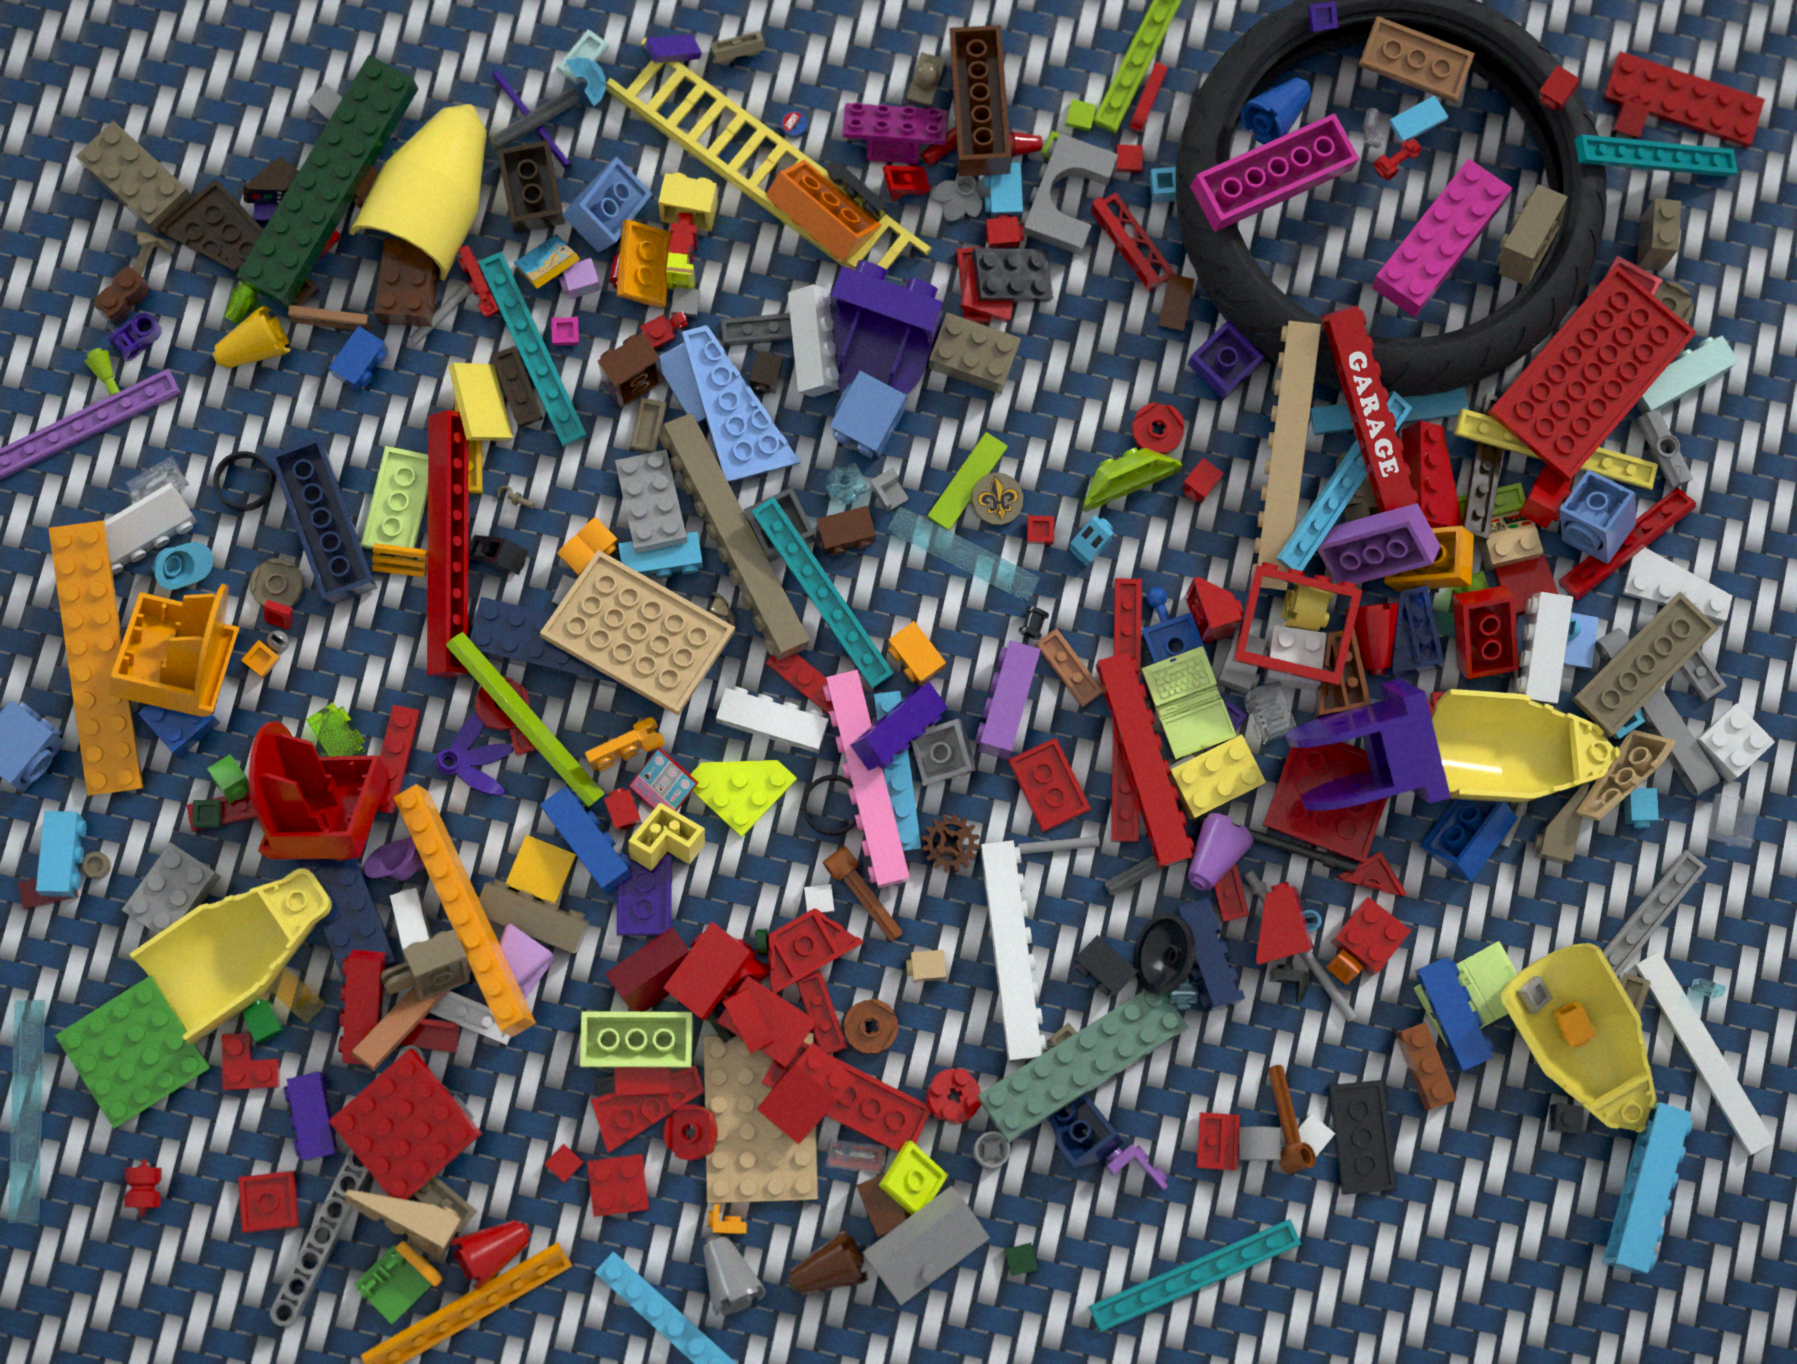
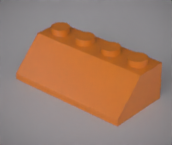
M805 159L780 171L765 195L776 208L783 210L791 217L795 224L803 227L815 241L824 245L835 258L840 259L842 262L854 256L882 226Z

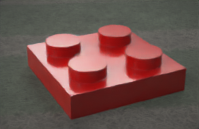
M643 1154L587 1161L593 1217L649 1210Z

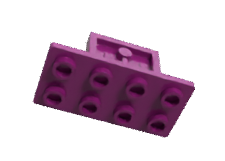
M858 102L845 103L842 137L868 140L866 161L918 164L919 143L945 145L947 111L937 108L897 107L885 104L869 105Z

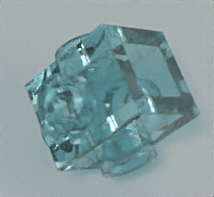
M856 462L846 467L843 465L837 466L827 475L826 492L831 500L836 499L838 505L843 503L846 505L852 504L860 498L859 495L867 492V484Z

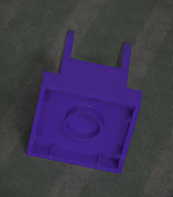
M1401 678L1380 683L1383 701L1325 716L1290 730L1286 734L1287 744L1291 747L1322 746L1362 736L1370 770L1335 779L1310 789L1301 797L1303 807L1308 810L1340 809L1407 791H1413L1428 803L1451 798L1425 691Z

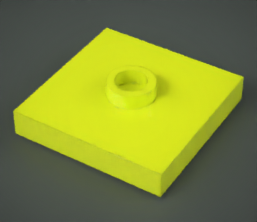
M906 1141L879 1186L909 1214L913 1215L935 1198L948 1174L912 1141Z

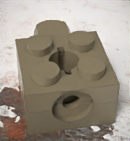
M454 929L448 932H439L433 938L423 942L410 944L402 950L404 963L383 971L380 977L389 994H394L412 986L419 1002L470 982L467 955Z

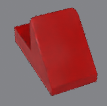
M893 165L882 167L892 202H895L905 194L925 195L931 191L924 167Z

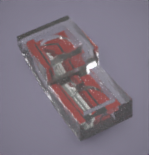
M829 1139L825 1167L883 1174L887 1147Z

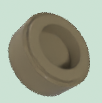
M97 851L87 854L82 862L84 874L95 880L106 877L111 869L110 859L105 854Z

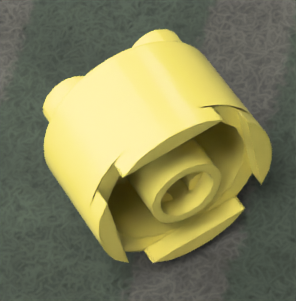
M1295 584L1293 590L1287 589L1282 618L1287 620L1282 625L1284 627L1317 632L1320 627L1326 628L1329 621V613L1326 610L1328 602H1331L1334 593Z

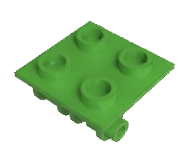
M395 1245L354 1284L358 1292L364 1298H367L391 1324L433 1285L395 1249Z

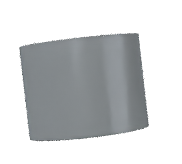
M1240 1127L1239 1160H1281L1280 1128Z

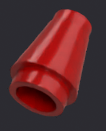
M1014 131L1010 132L1011 157L1042 150L1041 136Z

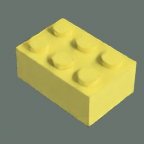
M1243 735L1235 737L1170 769L1171 775H1168L1171 784L1176 787L1178 798L1189 820L1266 783Z

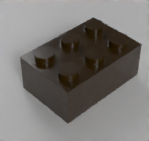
M549 141L497 150L514 233L565 224Z

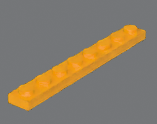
M559 1242L487 1282L478 1290L471 1291L361 1355L364 1364H403L572 1267V1264Z

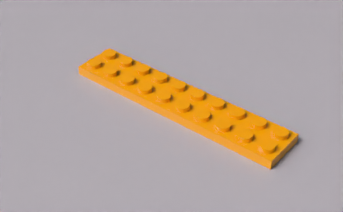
M105 521L48 528L87 796L143 788L131 700L109 695L110 678L122 645V636Z

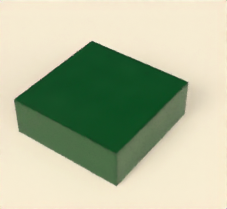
M193 800L192 827L222 828V801Z
M1031 1242L1004 1249L1011 1276L1038 1270Z

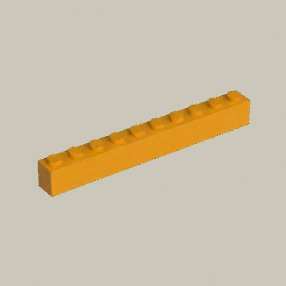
M415 784L396 795L394 800L451 925L462 944L467 960L499 1030L513 1037L533 1026L536 1022L429 791Z

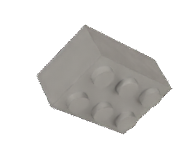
M170 842L125 904L122 911L156 934H159L200 906L221 876Z

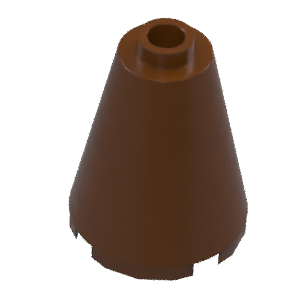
M847 1230L837 1234L790 1270L791 1275L788 1276V1281L794 1292L798 1291L800 1295L859 1285L868 1281L867 1270L862 1272L860 1267L862 1263H865L853 1236H847Z

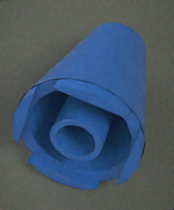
M1293 78L1247 101L1241 109V119L1246 130L1252 129L1257 135L1254 139L1263 145L1287 135L1311 98L1310 85L1303 79Z

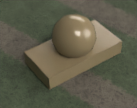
M923 52L920 53L907 96V102L928 108L932 107L944 68L945 58Z

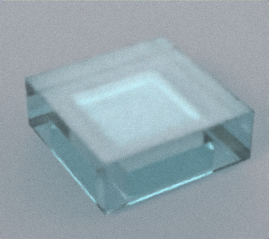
M1700 977L1693 980L1691 990L1716 999L1724 995L1726 986Z

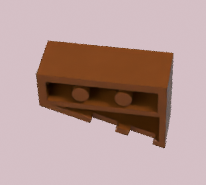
M1353 628L1340 685L1335 686L1321 682V685L1318 687L1314 720L1371 704L1355 628ZM1343 630L1327 634L1322 670L1334 671Z

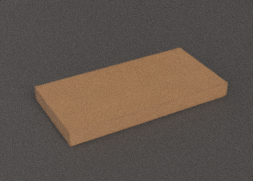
M1377 16L1358 66L1456 103L1475 53Z

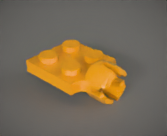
M648 717L633 725L634 730L585 752L592 770L598 769L599 772L608 770L614 766L613 762L621 758L624 761L637 756V751L641 749L645 752H650L664 745L662 733L654 731L658 727L656 720L653 717Z

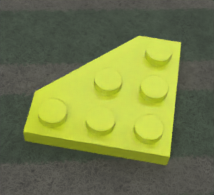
M778 760L701 763L690 774L699 782L692 792L741 838L797 781V778Z

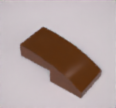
M1169 273L1158 325L1184 331L1194 278Z

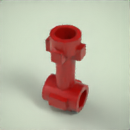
M1413 138L1409 141L1405 140L1401 143L1402 149L1388 159L1385 155L1380 156L1373 163L1375 172L1380 178L1384 177L1386 181L1391 180L1399 171L1396 166L1409 157L1414 160L1419 156V152L1422 150L1419 143Z

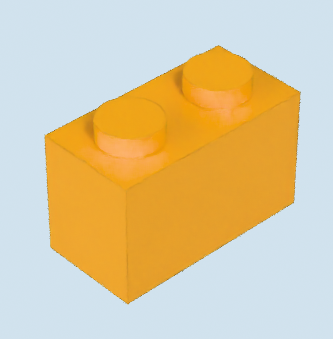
M915 621L888 639V646L890 647L887 649L888 653L895 662L901 661L906 668L903 672L911 683L916 681L921 686L945 669V660Z

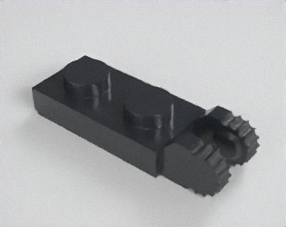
M831 161L827 165V172L833 183L844 185L843 190L852 199L857 197L863 202V209L869 215L874 216L876 214L882 219L887 214L886 204L842 164L840 165V162Z

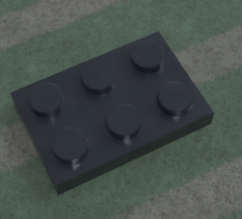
M975 248L971 252L977 301L1050 302L1053 299L1047 249Z

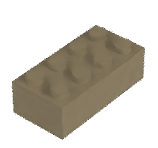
M114 121L76 155L82 167L155 235L158 233L156 228L192 199L188 189Z

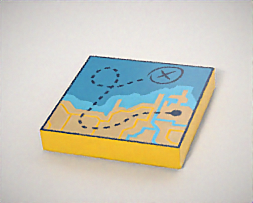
M555 234L515 261L514 265L537 289L580 259L576 252Z

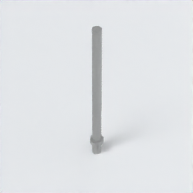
M1251 870L1244 877L1253 890L1251 892L1253 895L1257 894L1264 904L1265 895L1269 893L1265 888L1267 885L1265 882L1261 883L1254 871ZM1309 950L1299 953L1348 1023L1356 1018L1357 1015L1312 952Z

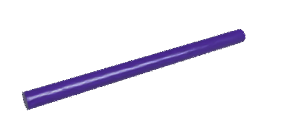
M498 70L493 71L492 76L524 116L531 113ZM541 125L536 127L534 130L543 141H549L551 151L563 167L567 168L571 164L544 128Z

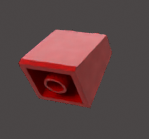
M1289 882L1271 886L1272 892L1265 895L1256 956L1257 964L1302 953L1314 948L1296 885L1290 887Z

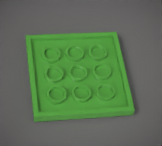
M152 975L55 1035L114 1129L211 1068L197 1045H191L183 1039L182 1036L187 1031Z

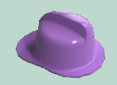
M408 837L385 844L376 849L368 857L364 866V872L370 878L390 876L396 880L404 881L414 873L424 869L425 865L413 839Z

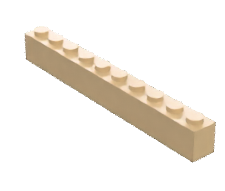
M1289 320L1288 326L1283 325L1281 341L1286 342L1285 353L1280 352L1278 359V368L1282 369L1281 379H1276L1274 395H1279L1278 406L1273 405L1271 421L1276 422L1275 432H1269L1267 448H1272L1271 459L1266 458L1264 474L1269 475L1268 485L1262 486L1261 501H1266L1265 511H1259L1257 527H1262L1261 538L1256 537L1254 553L1259 554L1258 564H1253L1251 579L1254 567L1257 565L1261 566L1262 562L1277 565V570L1288 572L1276 558L1296 528L1322 324ZM1263 576L1260 587L1287 590L1288 582Z

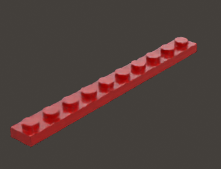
M1115 578L1113 656L1129 652L1131 659L1135 658L1139 673L1136 676L1140 684L1142 579ZM1112 721L1111 842L1138 843L1139 805Z

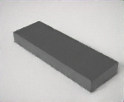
M790 313L720 319L723 347L793 341Z

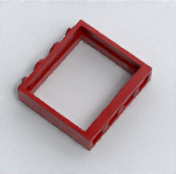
M1262 562L1261 566H1255L1232 661L1330 685H1340L1362 590L1356 589V584L1341 581L1340 585L1329 583L1330 578L1314 575V579L1304 577V572L1289 568L1288 572L1277 570L1278 566L1271 563ZM1263 576L1351 597L1333 672L1245 651Z

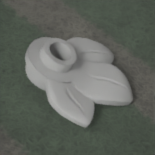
M972 176L957 177L954 181H943L934 189L931 195L933 200L944 203V217L948 222L959 220L965 213L976 218L982 209V200L977 194L978 183ZM966 185L970 188V190L967 192H963L960 188L961 186Z

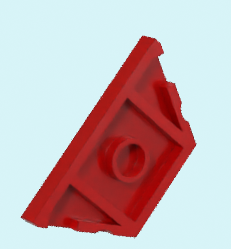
M816 908L808 911L767 935L770 990L775 994L861 945L863 943L862 939L843 929V926L837 922L828 919L825 914Z

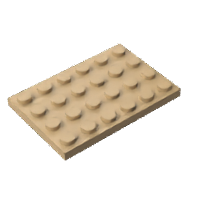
M597 550L541 630L540 637L679 716L734 634L735 627Z
M813 1033L808 1034L804 1040L805 1043H813ZM720 1036L704 1037L705 1109L714 1113L718 1128L715 1149L713 1153L706 1155L707 1203L818 1200L816 1126L798 1145L756 1110L772 1090L761 1084L773 1059L760 1050L750 1053L743 1039L738 1036L726 1044Z

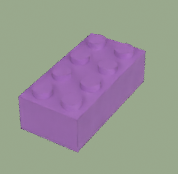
M1418 503L1332 526L1317 551L1337 585H1340L1341 581L1358 584L1431 565L1439 551L1440 544Z
M1011 640L1009 641L1008 648L1002 646L997 668H1000L1001 672H995L989 691L994 696L993 698H987L982 716L987 721L986 724L980 722L975 743L980 744L978 752L1005 760L1010 758L1041 649Z

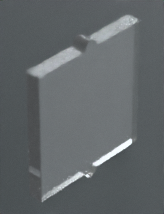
M1715 793L1706 839L1725 843L1726 846L1735 845L1750 849L1759 803L1740 799L1738 795L1731 797Z

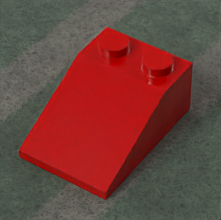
M811 1043L756 1110L799 1145L841 1097L855 1077L816 1044Z

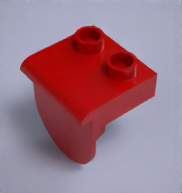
M276 721L265 723L259 729L254 739L249 762L251 801L256 817L264 832L258 852L269 859H336L342 861L360 858L388 780L379 755L319 757L312 742L292 736L283 723Z

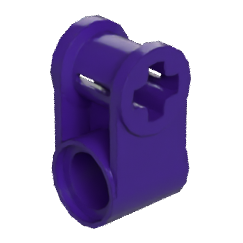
M139 313L124 326L115 330L109 336L108 341L119 349L122 353V359L127 362L136 358L145 348L158 340L162 330L160 324L153 316L148 313ZM152 323L149 331L142 332V327L145 324Z

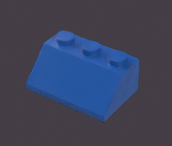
M1454 799L1419 847L1451 872L1472 881L1518 817L1506 802Z

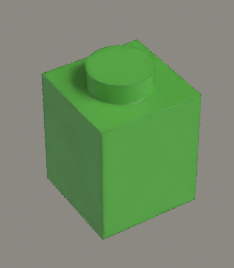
M231 754L207 768L213 782L229 804L243 798L250 792L249 781Z

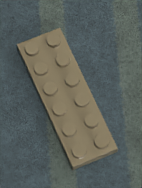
M1679 592L1572 700L1609 737H1612L1718 628L1684 594Z

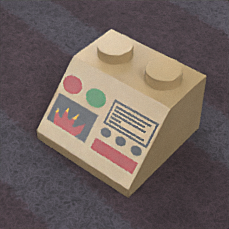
M1520 510L1492 516L1489 539L1485 543L1477 541L1486 572L1494 570L1496 567L1539 558L1543 554L1536 526L1531 520L1519 515Z

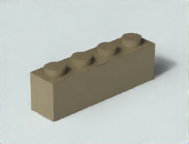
M497 879L484 884L479 901L488 920L503 926H507L510 923L528 936L575 954L579 951L590 921L584 919L585 914L570 909L569 912L559 909L560 904L551 900L544 899V902L533 899L535 896L533 893L519 889V892L508 889L509 884Z

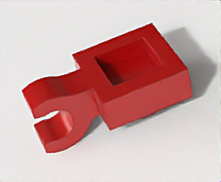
M683 311L673 315L668 321H666L664 315H661L641 325L640 328L653 349L656 350L676 340L673 332L689 324Z

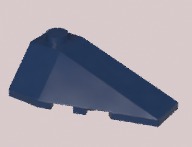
M1087 1094L1048 1117L1058 1148L1075 1170L1105 1159L1124 1144L1119 1134Z

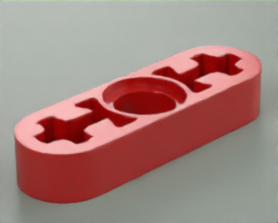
M1158 62L1155 63L1132 118L1130 129L1142 132L1167 73L1168 66Z

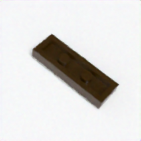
M516 346L491 354L518 428L543 420Z

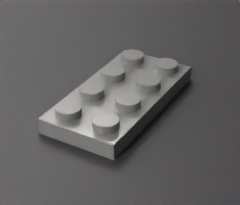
M667 449L615 460L635 554L688 543Z

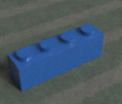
M565 786L541 803L540 806L603 892L607 894L632 876L628 869L632 864L623 852L620 854L615 852L612 847L616 843L607 831L602 834L597 828L600 822L591 810L586 813L581 806L584 802L574 791L571 792Z
M1446 957L1415 970L1414 972L1459 1072L1492 1059L1491 1052L1494 1051V1047L1489 1037H1484L1480 1029L1483 1026L1482 1020L1478 1012H1473L1469 1005L1471 996L1466 986L1461 987L1457 978V976H1460V972L1455 961H1450Z

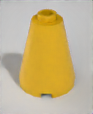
M266 305L259 307L214 346L213 356L219 366L223 365L228 369L282 356L290 352V348H285V345L289 343L286 333L277 317L271 318L268 312L271 311Z

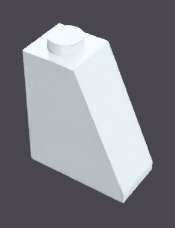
M417 888L405 889L390 895L402 949L407 948L414 942H423L433 938L423 901Z

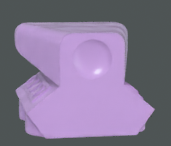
M508 923L499 944L524 999H526L556 956L518 928Z

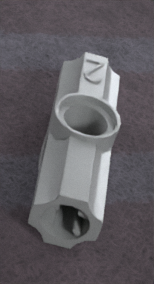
M1652 410L1639 417L1637 421L1650 446L1651 458L1659 464L1670 489L1683 486L1692 481L1693 477L1679 451L1680 443L1671 434L1660 410ZM1660 445L1667 446L1670 454L1662 452Z

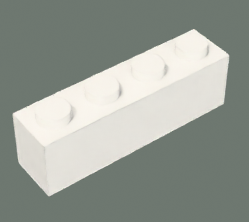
M812 284L788 292L798 393L816 397L839 390V373L835 358L836 347L833 339L834 325L831 319V298L828 289Z
M740 687L725 688L716 716L717 723L819 754L828 726V719L824 718L825 714L815 710H809V713L798 710L799 706L789 702H784L781 705L773 702V698L763 694H758V697L748 695V691Z

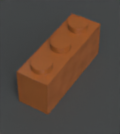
M1425 1022L1396 1033L1395 1036L1424 1110L1427 1111L1457 1100L1427 1023Z

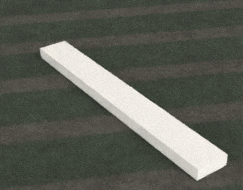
M1656 952L1635 964L1634 966L1641 978L1651 981L1650 993L1747 1154L1753 1155L1773 1143L1774 1140L1661 953Z

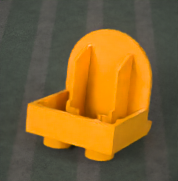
M222 583L217 594L184 595L183 602L139 592L111 674L109 695L196 716H210L214 711L240 628L225 624L229 586Z

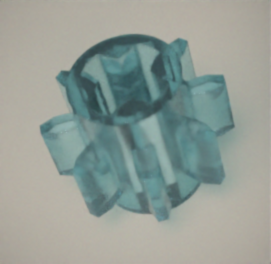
M1187 977L1178 989L1166 994L1168 996V1004H1174L1177 1010L1191 1008V1004H1196L1197 985L1189 983V977Z

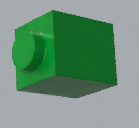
M258 999L249 1005L248 1009L242 1011L255 1042L259 1044L285 1032L272 1002L268 1000Z

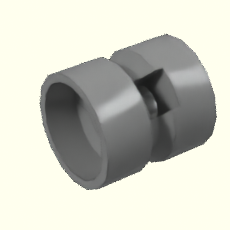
M991 1131L984 1133L977 1139L973 1147V1155L976 1162L983 1168L995 1169L1007 1161L1011 1148L1002 1134Z

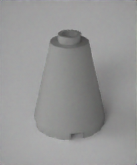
M717 1234L706 1240L707 1244L703 1247L714 1314L718 1316L720 1311L722 1316L732 1314L751 1306L749 1301L754 1297H757L758 1301L766 1295L765 1288L730 1238Z

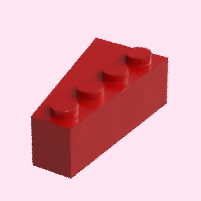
M1420 420L1402 430V443L1404 447L1402 456L1404 463H1407L1411 470V478L1409 480L1411 487L1418 494V505L1431 528L1462 526V517L1443 427Z

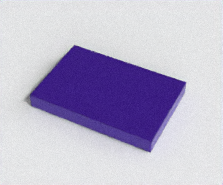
M624 854L632 864L628 867L632 876L617 886L616 935L659 936L669 929L672 924V854H665L652 871L629 858V854Z

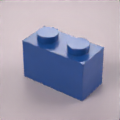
M358 326L329 366V370L332 376L359 392L362 386L366 387L373 377L372 372L377 365L381 366L388 356V348L384 341Z

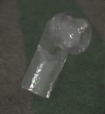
M1374 108L1367 110L1363 124L1364 141L1369 148L1371 146L1379 148L1383 140L1381 134L1375 133L1380 113Z

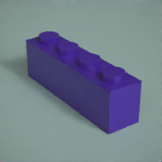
M929 681L912 690L852 742L850 746L868 771L878 766L880 769H884L894 761L892 758L894 754L899 755L910 747L908 742L911 739L915 741L926 733L924 728L927 725L931 727L942 719L940 714L948 707Z

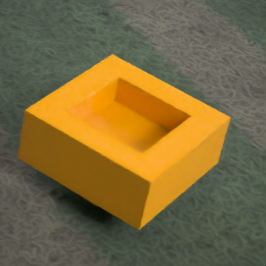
M258 640L241 661L260 677L264 678L281 658Z

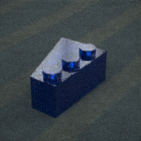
M1427 586L1404 590L1399 594L1398 616L1389 679L1442 669L1445 663Z

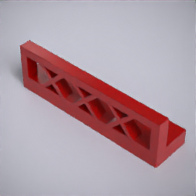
M1116 192L1104 200L1100 196L1092 202L1090 212L1148 292L1168 281L1169 273L1175 274ZM1112 202H1115L1120 209L1119 217H1115L1108 207ZM1121 223L1133 227L1135 230L1134 238L1127 234ZM1135 244L1147 246L1149 257L1145 258ZM1150 264L1161 266L1166 274L1159 278Z

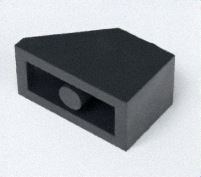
M474 535L468 549V561L504 574L520 575L529 551L506 538Z

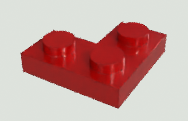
M250 1033L222 1035L223 1090L280 1087L279 1059L252 1060Z

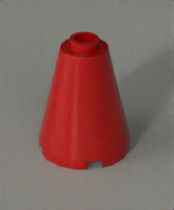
M1398 602L1358 607L1354 628L1364 670H1370V675L1386 673V668H1390L1392 665ZM1348 607L1345 608V614H1346V616H1347V612H1348Z
M513 1220L450 1240V1245L457 1246V1250L453 1252L466 1278L469 1280L473 1277L476 1281L472 1286L478 1290L529 1245L528 1238L531 1237V1234L524 1222L519 1224L517 1220Z

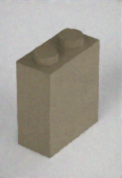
M1655 198L1639 219L1636 266L1646 270L1662 271L1678 252L1681 201Z

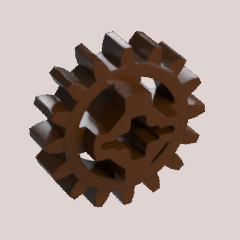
M943 814L942 822L934 818L932 821L934 827L926 826L925 828L929 836H922V841L928 843V845L922 847V852L930 853L926 861L935 860V869L943 865L944 873L948 872L949 867H953L956 873L959 872V865L961 864L968 868L969 863L967 859L974 861L976 859V855L972 851L980 849L978 844H974V841L980 838L979 834L972 835L975 825L967 827L966 817L961 822L957 821V814L953 815L952 820H948L947 815ZM947 826H954L959 828L960 830H948ZM937 833L940 844L933 848V837ZM946 838L957 840L955 844L956 849H953L951 846L945 847ZM968 838L969 847L965 854L961 846L962 842ZM944 855L953 856L955 860L949 861L941 857Z

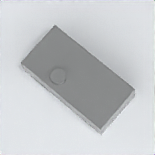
M950 1186L865 1250L863 1254L898 1303L902 1305L990 1237L965 1200L953 1186Z

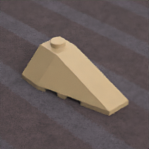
M1636 730L1630 731L1619 747V757L1613 761L1607 773L1595 782L1577 809V815L1600 821L1663 764L1675 746V740Z
M348 1190L345 1194V1202L372 1220L379 1221L381 1218L385 1221L384 1224L389 1228V1231L395 1235L406 1234L411 1239L409 1244L441 1262L450 1246V1240L454 1238L460 1225L461 1219L457 1217L458 1214L448 1207L440 1208L436 1205Z

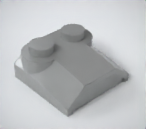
M960 719L925 729L926 733L915 741L910 740L921 774L922 786L924 787L957 776H966L975 771L974 756L967 733Z

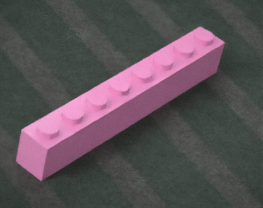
M858 670L826 677L828 685L823 686L826 702L832 700L834 711H830L829 714L832 726H838L840 733L839 737H835L839 753H845L847 761L842 763L845 779L851 778L853 788L848 789L852 805H858L860 813L855 815L858 831L864 830L866 840L861 841L865 857L870 856L872 866L868 867L871 883L877 882L879 889L910 881L883 769H880L878 766L868 771L850 746L852 742L872 726Z

